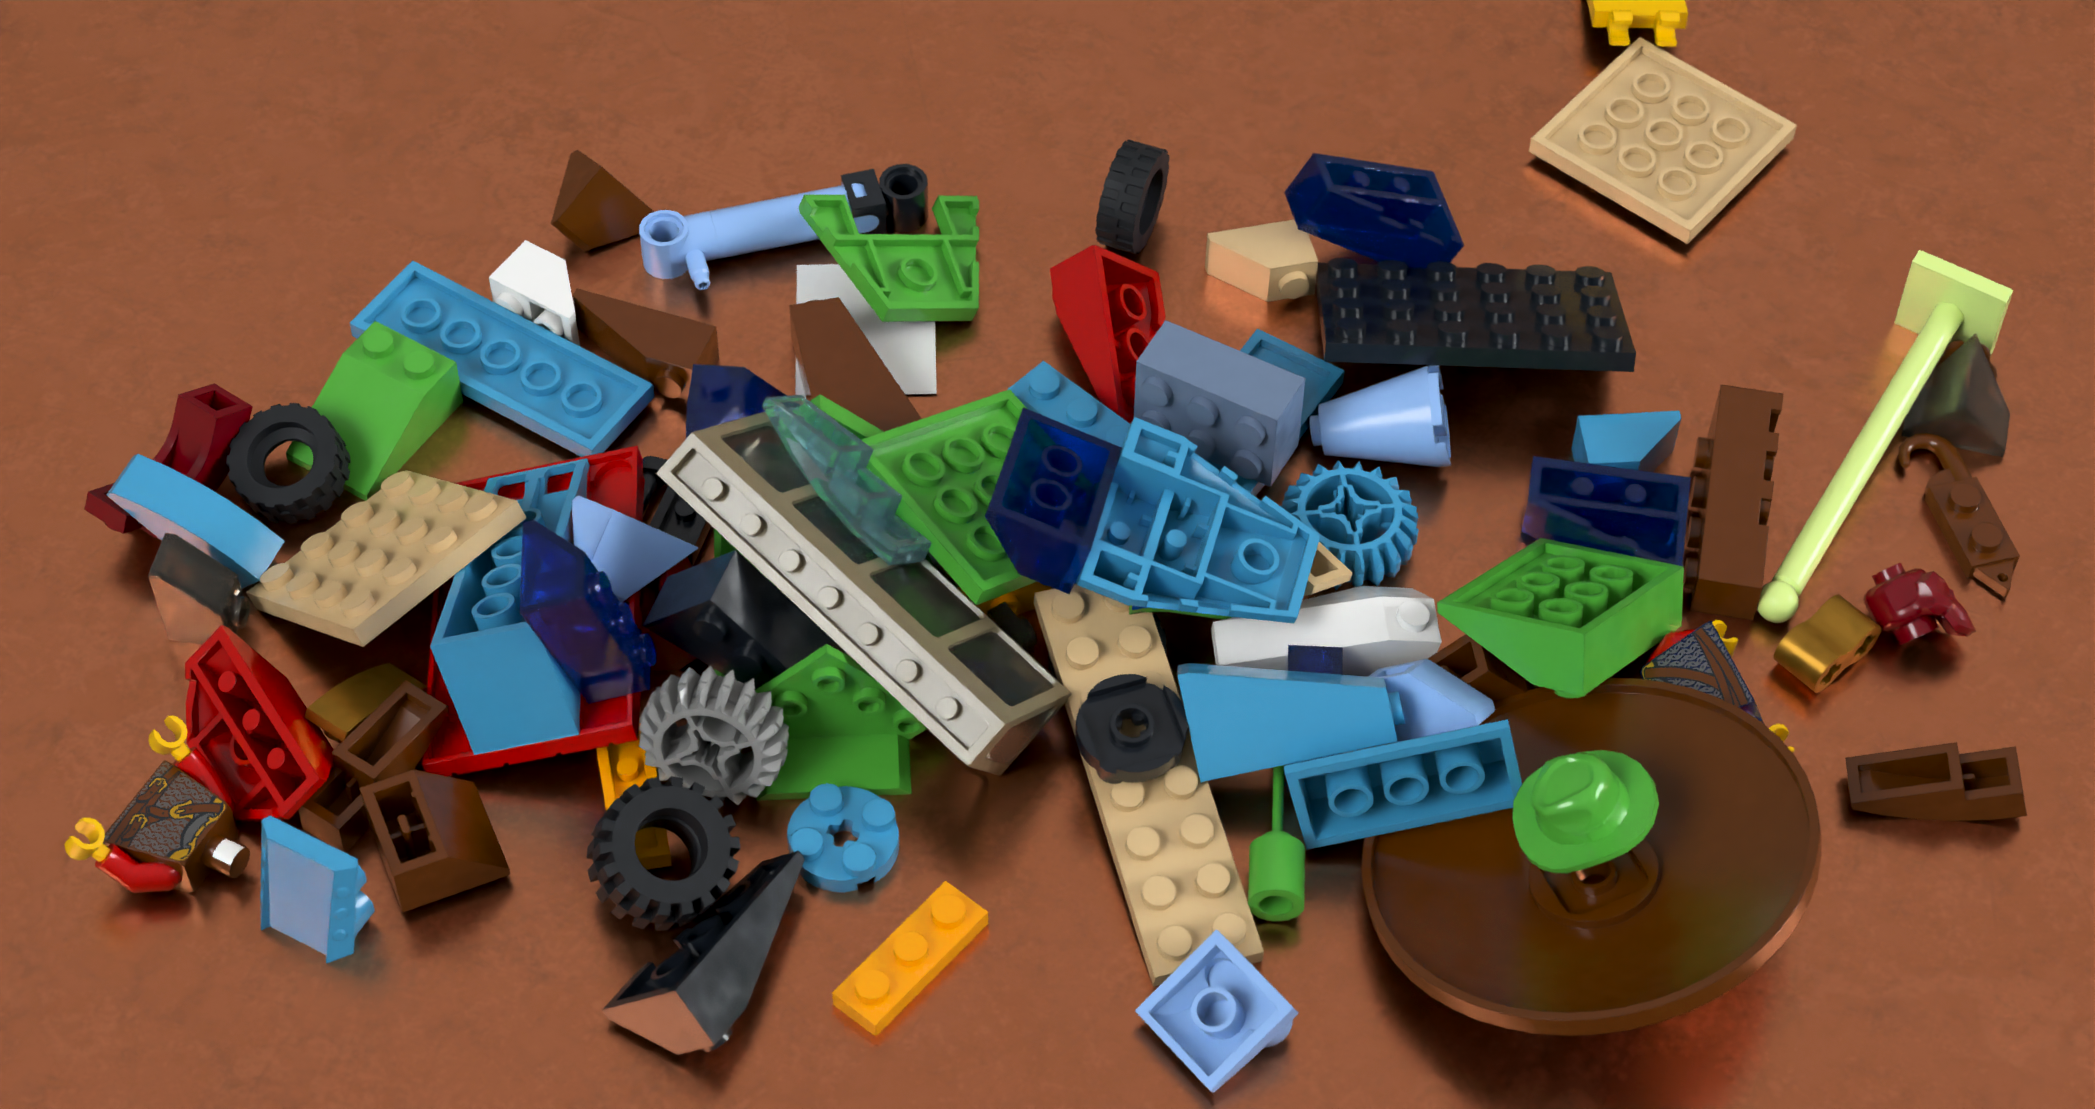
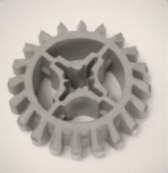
M711 665L700 676L689 667L681 675V678L670 675L662 687H657L655 692H652L648 703L643 710L639 721L641 724L639 728L641 730L639 747L646 751L645 765L658 767L657 777H659L660 781L668 780L673 776L683 778V788L689 789L694 782L706 787L702 796L713 798L716 795L721 801L728 797L737 805L740 804L743 798H746V795L757 798L765 786H771L772 782L776 780L788 754V749L786 748L789 739V726L783 723V708L771 706V692L757 693L754 691V678L745 683L735 680L733 669L724 677L717 676ZM682 718L687 719V725L677 727L676 721ZM752 747V751L741 754L742 748Z

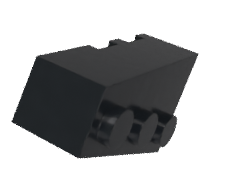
M736 550L668 576L642 625L707 665H711L712 668L724 675L733 669L735 680L745 683L754 678L755 690L826 644L847 654L798 606Z

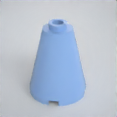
M1427 365L1319 404L1318 415L1310 416L1313 446L1322 445L1324 455L1432 467L1451 466L1447 408L1444 405L1443 395H1440V390L1444 389L1440 366Z

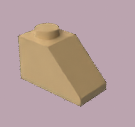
M1303 218L1207 233L1205 258L1207 274L1267 302L1295 299L1315 294L1318 259Z

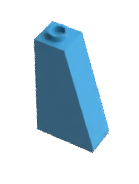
M1195 663L1178 665L1177 677L1200 782L1398 742L1395 726L1405 724L1399 692L1387 693L1384 678Z

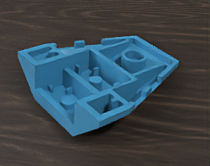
M1134 417L1103 491L1076 572L1077 585L1130 606L1294 624L1299 614L1321 535L1267 496L1259 500L1235 482L1238 475L1225 466L1221 471L1195 453L1198 446L1184 436Z

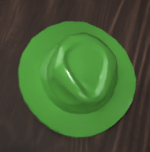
M1607 750L1585 751L1558 756L1546 761L1544 766L1527 777L1513 801L1512 818L1521 850L1532 864L1541 870L1551 873H1570L1610 861L1629 852L1645 838L1654 825L1659 800L1654 780L1636 760L1623 753Z

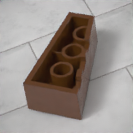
M1721 385L1707 438L1698 437L1693 467L1702 468V477H1694L1690 507L1699 508L1698 517L1691 516L1686 540V547L1695 548V557H1687L1683 588L1692 589L1690 611L1748 620L1754 619L1763 589L1769 526L1766 525L1774 487V481H1771L1779 441V433L1774 432L1779 414L1782 411L1783 393Z

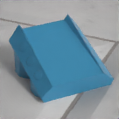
M272 816L262 819L260 930L272 927L325 954L326 964L353 954L355 936L375 912L373 902L360 890L367 879L365 872L358 865V859Z

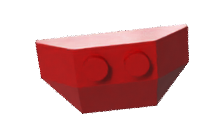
M221 625L185 662V679L189 680L186 698L187 745L189 748L196 747L221 777L235 803L233 812L235 821L241 823L259 822L268 816L278 820L290 819L327 781L333 765L331 752L334 749L320 727L304 718L307 707L288 678L232 630Z

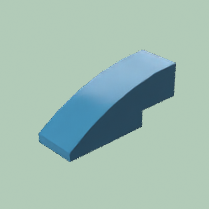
M136 454L131 458L107 493L110 499L187 562L199 557L238 590L260 581L261 575L268 569L285 542L259 520L228 499L186 475L140 454Z

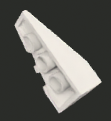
M1359 586L1302 600L1299 614L1294 624L1231 617L1215 621L1211 627L1216 665L1366 677L1380 668L1428 659L1438 652L1442 643L1434 599L1413 588Z

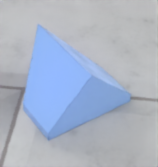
M579 495L572 500L576 587L620 605L627 598L699 548Z

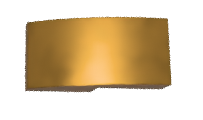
M390 663L383 664L352 676L333 687L307 708L304 718L322 728L328 738L342 743L405 680L426 693L427 686Z

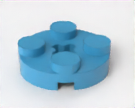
M828 783L818 785L811 791L810 797L796 808L790 818L787 829L789 853L799 850L805 860L799 874L811 885L831 892L858 890V883L867 882L873 877L875 883L883 878L891 870L897 859L899 829L895 819L894 807L889 801L861 788L837 787L834 784ZM840 831L852 832V836L858 839L856 842L847 840L843 847H838L834 845V836L832 835Z

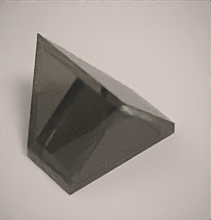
M1976 333L1931 373L1903 421L1901 436L1910 437L1920 433H1931L1949 440L1956 448L1999 457L2004 456L2010 411Z

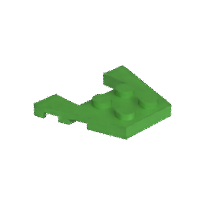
M804 194L798 207L800 214L882 322L973 320L979 309V262L976 261V245L979 241V227L976 226V215L979 211V199L977 196L937 197L932 211L941 234H859L845 195Z

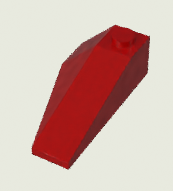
M1093 244L1050 268L1053 288L1052 299L1055 304L1056 314L1100 402L1131 424L1134 418L1136 361L1162 326L1166 317L1159 272Z

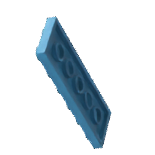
M415 261L407 265L350 322L352 336L357 339L374 321H377L455 361L463 395L580 457L603 453L654 398L652 383Z

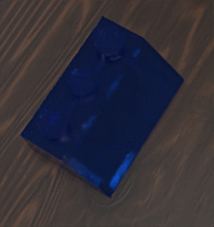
M1023 408L1019 415L985 517L1018 574L1070 594L1091 551L1122 447L1026 408Z
M535 520L523 522L520 614L588 704L649 690L650 666L656 664V650L653 640L648 633L643 634L638 628L628 604L625 602L621 603L616 597L604 571L599 572L583 550Z

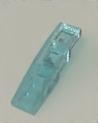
M802 395L766 397L762 407L787 452L816 493L845 526L889 566L924 561L932 542L895 515L903 496L866 468L874 449Z

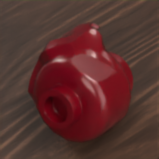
M1898 563L1872 576L1876 586L1865 593L1863 598L1864 604L1872 620L1882 628L1881 632L1888 633L1893 631L1899 645H1903L1939 628L1937 621L1949 635L1968 637L1976 632L1967 611L1957 601L1953 590L1948 587L1946 581L1936 572L1926 573L1925 570L1917 568L1905 572L1902 564Z

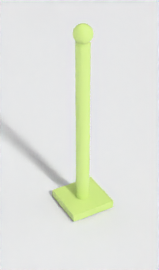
M1918 251L1911 263L1894 323L1919 335L1772 578V581L1763 586L1757 610L1764 619L1773 623H1782L1795 615L1799 606L1798 596H1800L1948 344L1953 340H1963L1968 345L1982 343L1988 347L1990 354L1993 353L2013 293L2012 289L1927 252Z

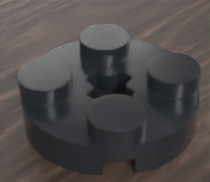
M1122 674L1099 682L1089 691L1087 700L1078 711L1075 737L1081 755L1091 767L1096 769L1098 776L1103 781L1111 784H1118L1123 781L1127 783L1145 782L1165 774L1180 762L1188 723L1181 700L1165 685H1163L1162 690L1154 684L1146 683L1147 677L1137 674ZM1131 719L1135 726L1144 725L1146 728L1140 732L1139 737L1134 738L1124 736L1119 732L1122 730L1123 720Z

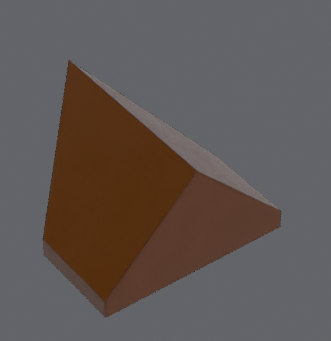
M576 150L570 154L551 224L580 249L587 252L593 248L640 234L639 225L641 221L654 211L602 166L579 150Z

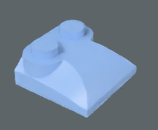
M1217 929L1135 1010L1212 1093L1234 1076L1263 1048L1274 1046L1283 1041L1292 1028L1293 1019L1299 1014L1286 998Z

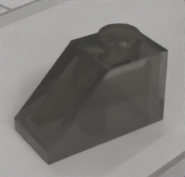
M165 533L148 577L168 639L203 644L221 625L228 627L235 634L238 628L243 629L248 621L250 602L248 597L243 596L238 575L178 535Z

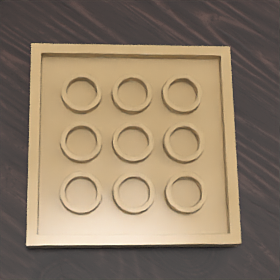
M1639 37L1531 138L1529 152L1688 244L1794 138L1797 125Z
M408 470L397 472L385 479L381 484V490L369 499L347 508L342 513L341 520L326 532L317 533L304 541L301 545V551L288 561L267 569L261 575L260 582L246 593L257 610L364 647L525 520L526 516L517 500Z

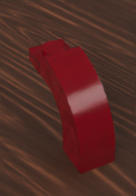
M215 383L178 394L169 434L153 460L186 475L216 492L230 471L226 461L227 455H230L231 448L229 445L232 438H236L239 428L244 422L250 421L253 406ZM114 483L88 491L84 510L103 521L108 528L122 534L140 528L154 538H158L107 496Z

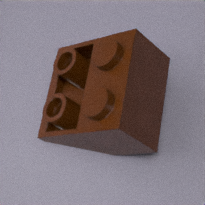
M413 769L359 788L371 832L402 913L511 875L474 782Z

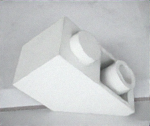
M525 240L489 276L493 302L579 346L576 315L566 261Z

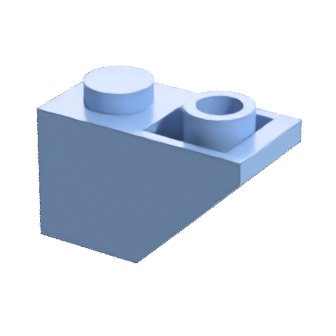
M1429 659L1380 668L1368 676L1384 678L1387 693L1399 692L1405 724L1395 726L1398 742L1477 726L1495 711L1492 699Z

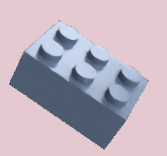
M1165 320L1136 361L1134 417L1184 436L1198 446L1195 453L1204 460H1209L1223 467L1225 466L1243 478L1253 479L1271 487L1299 443L1306 378Z

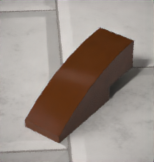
M405 680L331 752L334 766L330 770L327 781L298 810L302 828L323 842L347 853L370 828L359 788L415 769L449 713L448 706Z
M1954 742L1845 758L1850 801L1853 810L1884 816L1944 821L1994 820L2027 816L2016 746L1959 754L1958 744Z

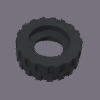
M1129 139L1122 143L1109 168L1099 201L1095 228L1096 240L1099 244L1133 254H1139L1141 249H1144L1147 240L1152 234L1164 199L1170 160L1167 150Z
M290 403L286 406H281V404L273 405L271 409L264 412L260 410L253 415L249 422H244L239 428L236 438H232L229 445L231 451L230 455H227L226 464L230 469L228 473L230 482L256 514L260 517L266 516L271 522L279 523V521H285L287 524H295L299 520L306 519L308 521L315 518L319 512L328 510L337 496H341L344 491V483L346 480H349L350 470L348 469V463H351L350 454L345 448V442L324 415L321 416L316 409L310 406L305 408L301 407L299 403ZM288 441H299L309 446L313 454V465L310 472L303 479L289 486H279L267 479L265 462L268 455L275 448Z

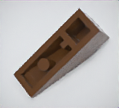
M576 288L573 294V302L578 330L627 371L652 383L654 391L670 398L677 397L695 403L698 401L719 361L716 326Z

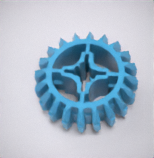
M1338 460L1333 466V470L1329 471L1318 464L1315 471H1313V476L1301 473L1296 481V485L1288 486L1281 507L1321 535L1319 542L1353 572L1348 582H1351L1354 588L1362 586L1364 580H1368L1378 587L1384 575L1395 578L1400 570V566L1407 565L1408 560H1410L1413 547L1417 543L1418 538L1417 507L1411 505L1410 491L1399 490L1397 477L1382 479L1383 475L1380 466L1371 472L1363 470L1360 461L1352 469L1344 468ZM1342 584L1334 586L1335 590H1337Z

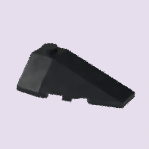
M798 850L759 863L714 903L713 908L718 915L706 918L692 929L686 928L673 939L679 949L672 956L668 957L657 967L653 962H647L628 980L602 1009L606 1017L677 1055L703 1049L704 1052H710L724 1044L733 1033L730 1027L747 1008L805 859Z

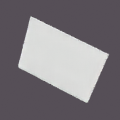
M839 264L797 265L796 304L806 303L811 300L839 297L905 395L937 394L935 321L882 322ZM796 359L795 397H805Z

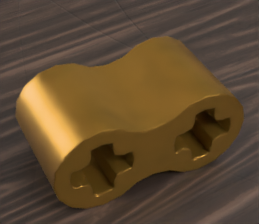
M1836 594L1829 598L1811 618L1799 623L1786 634L1777 646L1773 659L1811 690L1818 693L1828 687L1846 667L1856 663L1868 653L1877 641L1882 628L1841 595Z

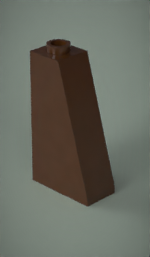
M839 297L789 305L791 338L807 403L821 394L884 432L922 419Z

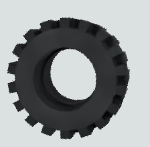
M671 776L665 784H661L659 777L646 779L641 787L634 784L626 789L618 799H615L598 821L591 834L594 836V839L587 847L586 858L593 859V864L587 870L590 882L599 880L601 885L595 894L601 903L610 898L617 905L611 913L620 920L626 913L634 916L632 926L644 929L651 922L655 923V930L660 931L668 930L674 923H677L679 927L691 923L724 894L731 884L729 879L737 871L739 861L733 859V856L740 850V838L730 837L729 834L736 826V823L731 814L725 817L721 816L718 810L724 803L716 795L711 801L707 800L702 796L706 787L696 782L689 789L682 787L683 778ZM658 827L669 830L677 835L689 851L691 859L689 876L682 880L669 881L660 879L648 872L640 863L636 854L635 835L637 831L644 828Z

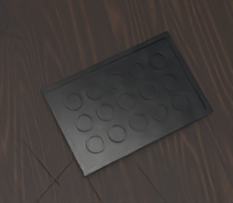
M1348 258L1331 259L1328 263L1318 262L1316 290L1324 361L1634 372L1636 351L1611 272H1605L1600 268L1583 266L1577 268L1576 271H1558L1547 265H1531L1526 269H1506L1504 266L1496 263L1479 264L1477 268L1456 267V265L1444 261L1431 262L1427 266H1410L1399 260H1383L1378 264H1358L1356 261Z

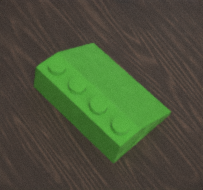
M1540 538L1437 602V613L1531 684L1553 689L1554 693L1560 697L1580 698L1636 660L1650 648L1660 643L1667 633L1676 631L1682 626L1684 566Z

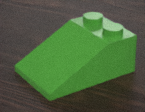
M374 321L342 354L312 408L316 409L321 416L324 415L331 422L345 442V448L350 454L351 463H348L350 475L349 480H346L344 483V490L366 501L381 489L382 482L395 474L464 401L455 361ZM292 441L286 451L287 459L310 471L313 465V454L310 447L302 442Z

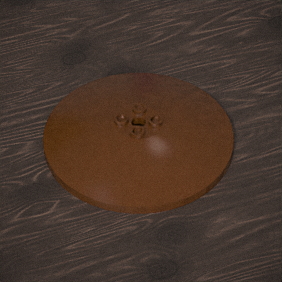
M1608 678L1580 698L1560 697L1554 693L1553 689L1544 687L1527 690L1526 693L1513 695L1494 702L1495 711L1479 724L1508 719L1522 784L1527 777L1544 766L1546 761L1558 756L1578 752L1607 750L1623 753L1639 762L1655 782L1659 806L1654 825L1645 838L1629 852L1610 861L1570 873H1551L1541 870L1532 864L1521 850L1513 824V808L1367 837L1363 844L1362 882L1372 924L1381 944L1393 962L1414 984L1451 1009L1476 1020L1511 1030L1564 1036L1604 1034L1659 1023L1690 1012L1720 997L1742 983L1779 950L1799 924L1811 901L1818 880L1822 857L1821 827L1815 795L1808 777L1797 758L1774 732L1741 708L1716 696L1685 686L1636 678ZM1593 874L1607 877L1606 880L1598 884H1585L1582 882L1584 878Z

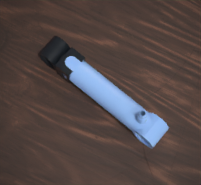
M896 164L882 172L879 182L874 169L841 175L840 186L686 216L671 210H658L648 214L639 225L643 266L647 273L660 279H673L689 271L695 287L699 290H705L710 286V272L707 261L819 240L798 209L804 194L845 195L859 234H887V227L897 232H912L921 228L928 219L927 176L917 166Z

